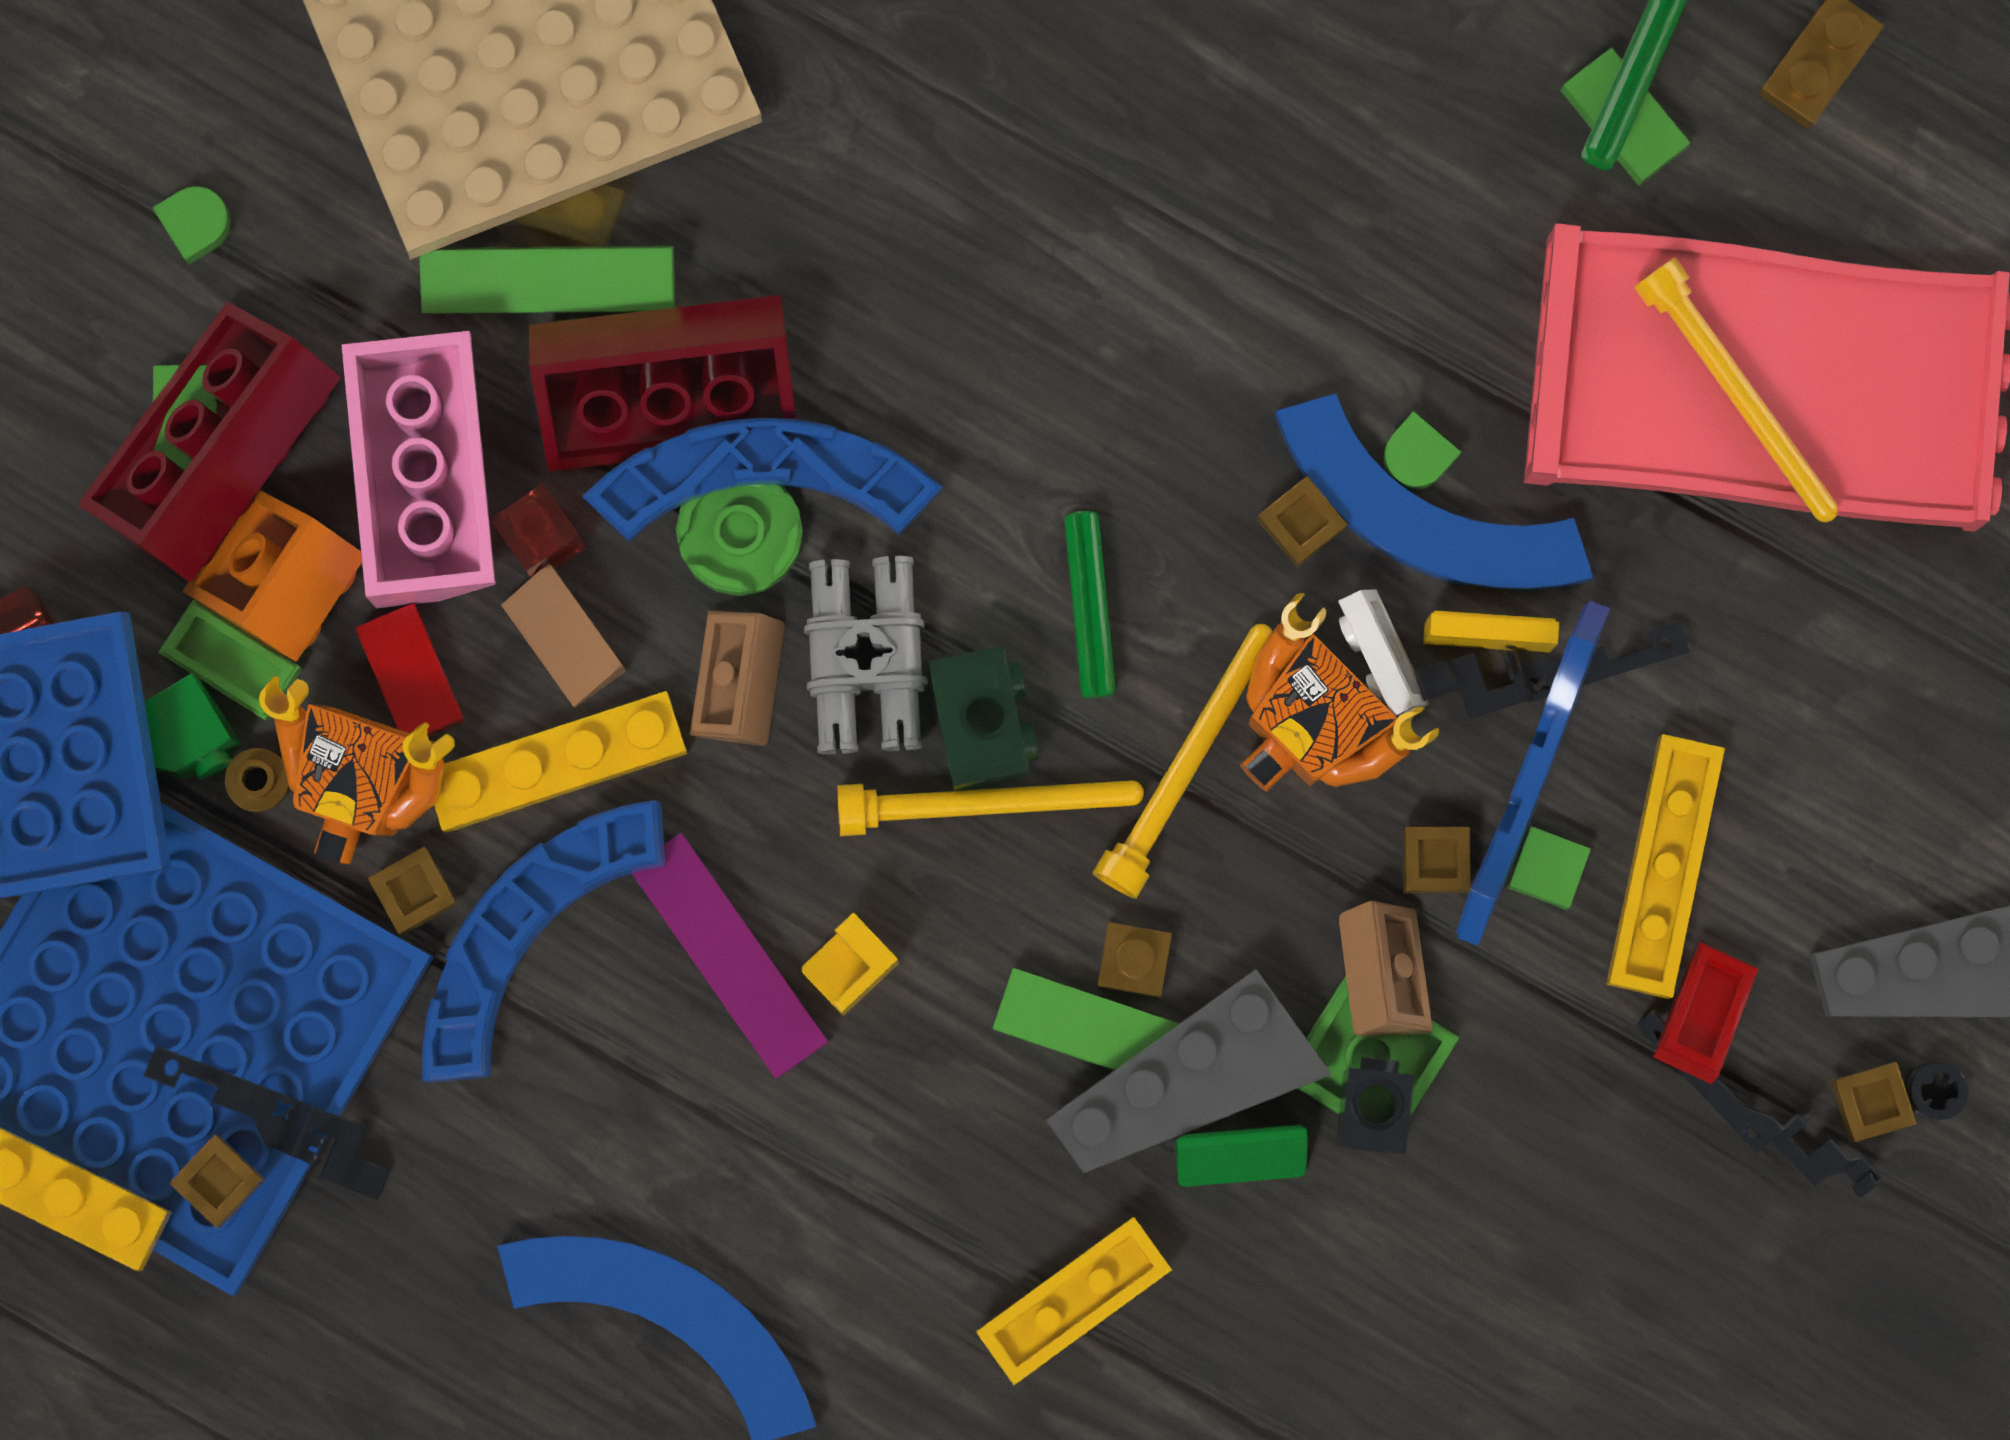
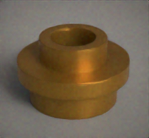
M252 748L239 753L230 762L225 774V787L231 800L242 809L255 813L266 812L277 807L285 799L289 791L283 759L274 752L263 748ZM256 768L264 769L267 773L266 785L261 790L250 791L246 785L248 773Z

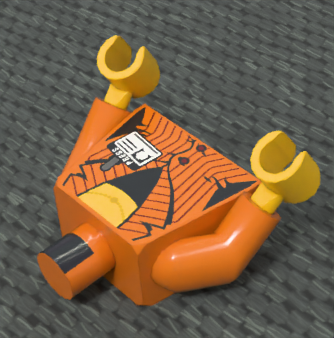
M1304 593L1297 594L1287 604L1282 613V623L1276 626L1256 655L1246 695L1248 705L1254 712L1248 724L1264 742L1240 766L1252 781L1265 792H1268L1291 768L1309 786H1312L1319 780L1327 785L1339 787L1376 779L1410 753V750L1424 747L1434 741L1439 735L1438 728L1423 737L1416 735L1411 728V721L1415 715L1424 710L1423 707L1417 706L1397 718L1313 634L1324 621L1326 610L1323 607L1311 622L1302 620L1296 612V605L1305 595Z
M273 676L260 692L259 702L261 708L266 714L274 718L289 789L294 792V808L324 818L314 854L325 859L350 865L361 832L374 836H394L398 830L406 829L439 801L444 769L442 758L452 751L455 745L454 739L450 735L445 734L438 741L434 742L428 739L427 730L429 724L426 722L412 733H408L331 706L309 704L307 711H305L300 705L308 696L309 687L305 681L296 679L288 688L287 695L280 689V679L278 676Z

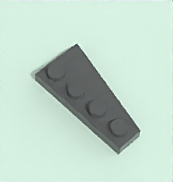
M2010 906L1809 955L1825 1017L2010 1018Z
M1254 970L1049 1117L1046 1122L1082 1173H1086L1332 1074L1259 972Z

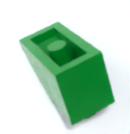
M192 673L144 702L156 772L189 779L196 774L199 780H203L226 768L232 762L229 754L242 747L205 683Z

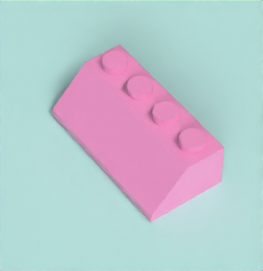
M470 331L342 344L366 598L376 608L409 605L411 603L438 602L495 585Z

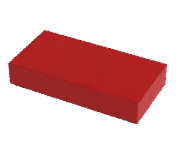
M415 603L355 627L397 729L412 733L426 722L429 724L427 736L429 737L465 721Z
M1700 942L1692 952L1653 1058L1712 1084L1720 1074L1758 968Z

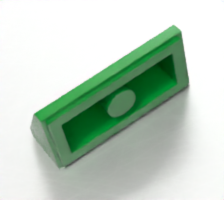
M1303 1125L1179 1135L1174 1140L1177 1181L1180 1186L1189 1187L1301 1177L1305 1174L1307 1165V1128H1303Z

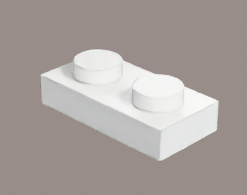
M1359 590L1339 600V604L1345 616L1339 618L1343 635L1355 652L1362 651L1372 672L1366 676L1369 690L1395 716H1400L1417 706L1425 707L1429 705L1428 700H1423L1414 669L1377 590Z

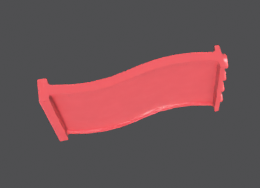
M1554 225L1546 243L1524 483L1547 486L1551 483H1570L1655 490L1811 513L1667 311L1660 314L1654 304L1648 308L1633 288L1676 257L1690 277L1685 281L1692 291L1687 295L1833 497L1838 505L1837 516L1900 523L1962 527L1963 531L1975 532L1990 521V515H1997L2002 497L2001 478L1993 477L1995 453L2000 454L2003 451L2007 435L2006 416L1998 415L2000 392H2006L2010 383V354H2003L2005 330H2010V292H2008L2010 272L1997 271L1992 275H1975L1883 268L1805 257L1734 244L1643 234L1580 230L1581 226Z

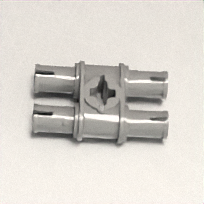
M889 556L872 560L875 576L876 614L872 615L870 619L857 620V617L851 616L850 561L831 559L832 586H828V566L825 560L810 562L813 618L807 620V625L804 626V634L809 635L811 681L806 684V687L810 691V696L817 698L819 740L817 753L836 754L835 729L839 727L840 750H842V754L859 751L856 733L855 696L860 695L861 691L874 690L875 694H880L881 750L900 751V724H903L904 747H906V751L921 749L923 743L920 735L918 693L925 690L924 686L928 683L927 677L922 676L920 629L925 627V622L921 619V614L914 612L913 558L895 556V583H891V562H889ZM871 641L874 651L885 653H883L882 657L872 659L871 669L860 670L856 659H846L849 654L859 652L860 642Z

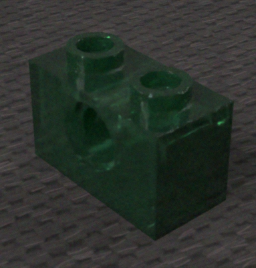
M1004 646L928 661L953 791L972 790L1029 778L1028 762L1039 760L1032 722L1020 724L1015 700L1026 698L1019 660L1007 662ZM980 703L995 705L1001 711L1004 718L1001 727L991 734H979L969 727L966 717L970 709Z

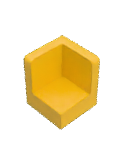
M854 912L835 929L836 935L802 966V973L842 1016L849 1012L899 964L894 954Z

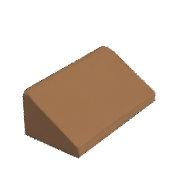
M551 564L537 572L501 604L574 708L626 672L619 659Z
M708 611L690 736L750 745H767L785 632L783 621L761 613Z
M1369 901L1343 912L1339 916V926L1352 1025L1355 1035L1369 1037L1427 1034L1432 1032L1416 909Z

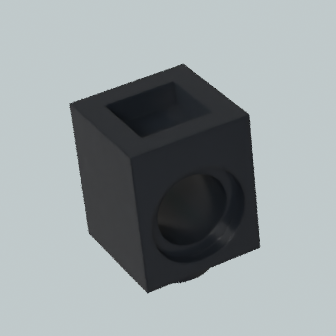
M1361 1057L1360 1069L1349 1067L1344 1070L1336 1147L1398 1155L1406 1154L1414 1075L1398 1073L1399 1061ZM1369 1086L1384 1089L1392 1100L1391 1114L1381 1124L1367 1121L1359 1111L1358 1100L1360 1094Z

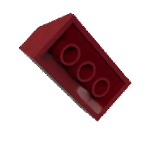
M781 295L529 325V367L548 471L623 463L648 447L650 449L666 440L683 435L688 430L720 422L754 418L797 420Z
M226 302L77 505L153 559L191 583L201 568L212 560L218 545L237 519L250 508L254 496L275 467L286 459L292 444L311 418L324 407L330 392L341 377L292 336ZM207 365L203 373L202 385L205 390L217 398V414L199 400H188L172 412L165 425L164 435L166 440L192 459L189 466L184 470L162 452L154 451L167 412L199 366Z

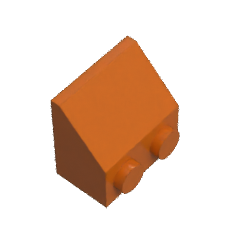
M259 490L254 496L250 508L237 519L218 545L212 560L201 568L191 583L188 582L182 592L265 645L297 662L303 651L317 639L322 622L340 595L344 594L353 584L356 571L362 563V554L360 550L313 517Z

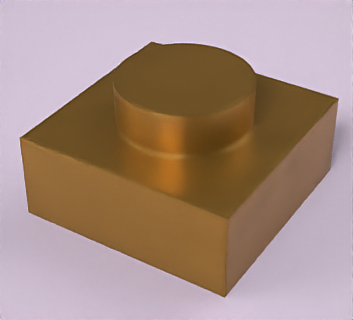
M1308 476L1257 517V521L1296 568L1347 527V523Z
M1405 827L1403 829L1404 893L1470 892V827Z
M426 847L415 851L368 878L394 927L401 936L458 905Z
M1108 922L1097 987L1160 998L1172 933Z
M1897 1062L1830 1081L1850 1143L1916 1124Z
M214 1135L169 1184L216 1228H222L266 1179L221 1136Z

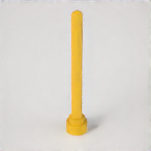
M1674 257L1633 288L1648 308L1654 304L1660 314L1667 311L1814 517L1821 522L1832 521L1838 514L1837 503L1687 295L1692 291L1685 281L1690 277L1676 257Z
M1256 624L1250 629L1124 844L1117 843L1113 851L1105 850L1092 873L1099 880L1120 893L1136 899L1148 880L1149 874L1146 872L1150 861L1146 856L1249 683L1255 657L1273 632L1268 625Z
M1114 781L877 796L876 789L863 790V784L837 785L840 836L866 835V828H878V821L1135 806L1143 800L1144 789L1136 781Z

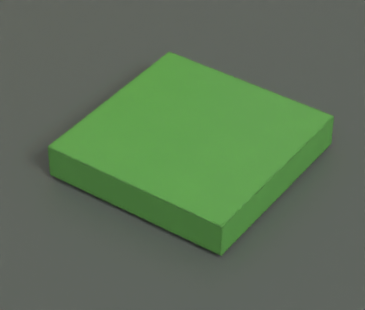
M1345 974L1306 1037L1332 1075L1297 1089L1339 1115L1343 1072L1349 1067L1360 1069L1361 1057L1399 1061L1398 1073L1414 1075L1411 1117L1459 1037L1432 1020V1032L1427 1034L1369 1037L1355 1035ZM1369 1086L1360 1094L1358 1100L1359 1111L1367 1121L1381 1124L1391 1114L1392 1100L1384 1089Z

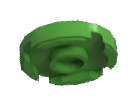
M783 485L740 486L716 491L693 499L681 505L676 526L681 557L694 577L716 592L736 596L764 592L783 580L799 558L803 539L799 509Z

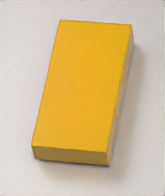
M1434 611L1424 622L1423 644L1550 653L1558 644L1559 622L1552 618Z

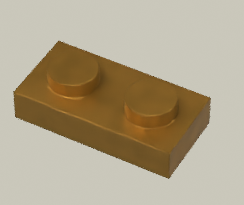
M1826 0L1758 95L1810 130L1884 25L1848 0Z

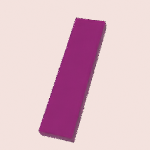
M680 833L664 844L665 867L642 870L632 873V875L777 1080L829 1042L686 838Z

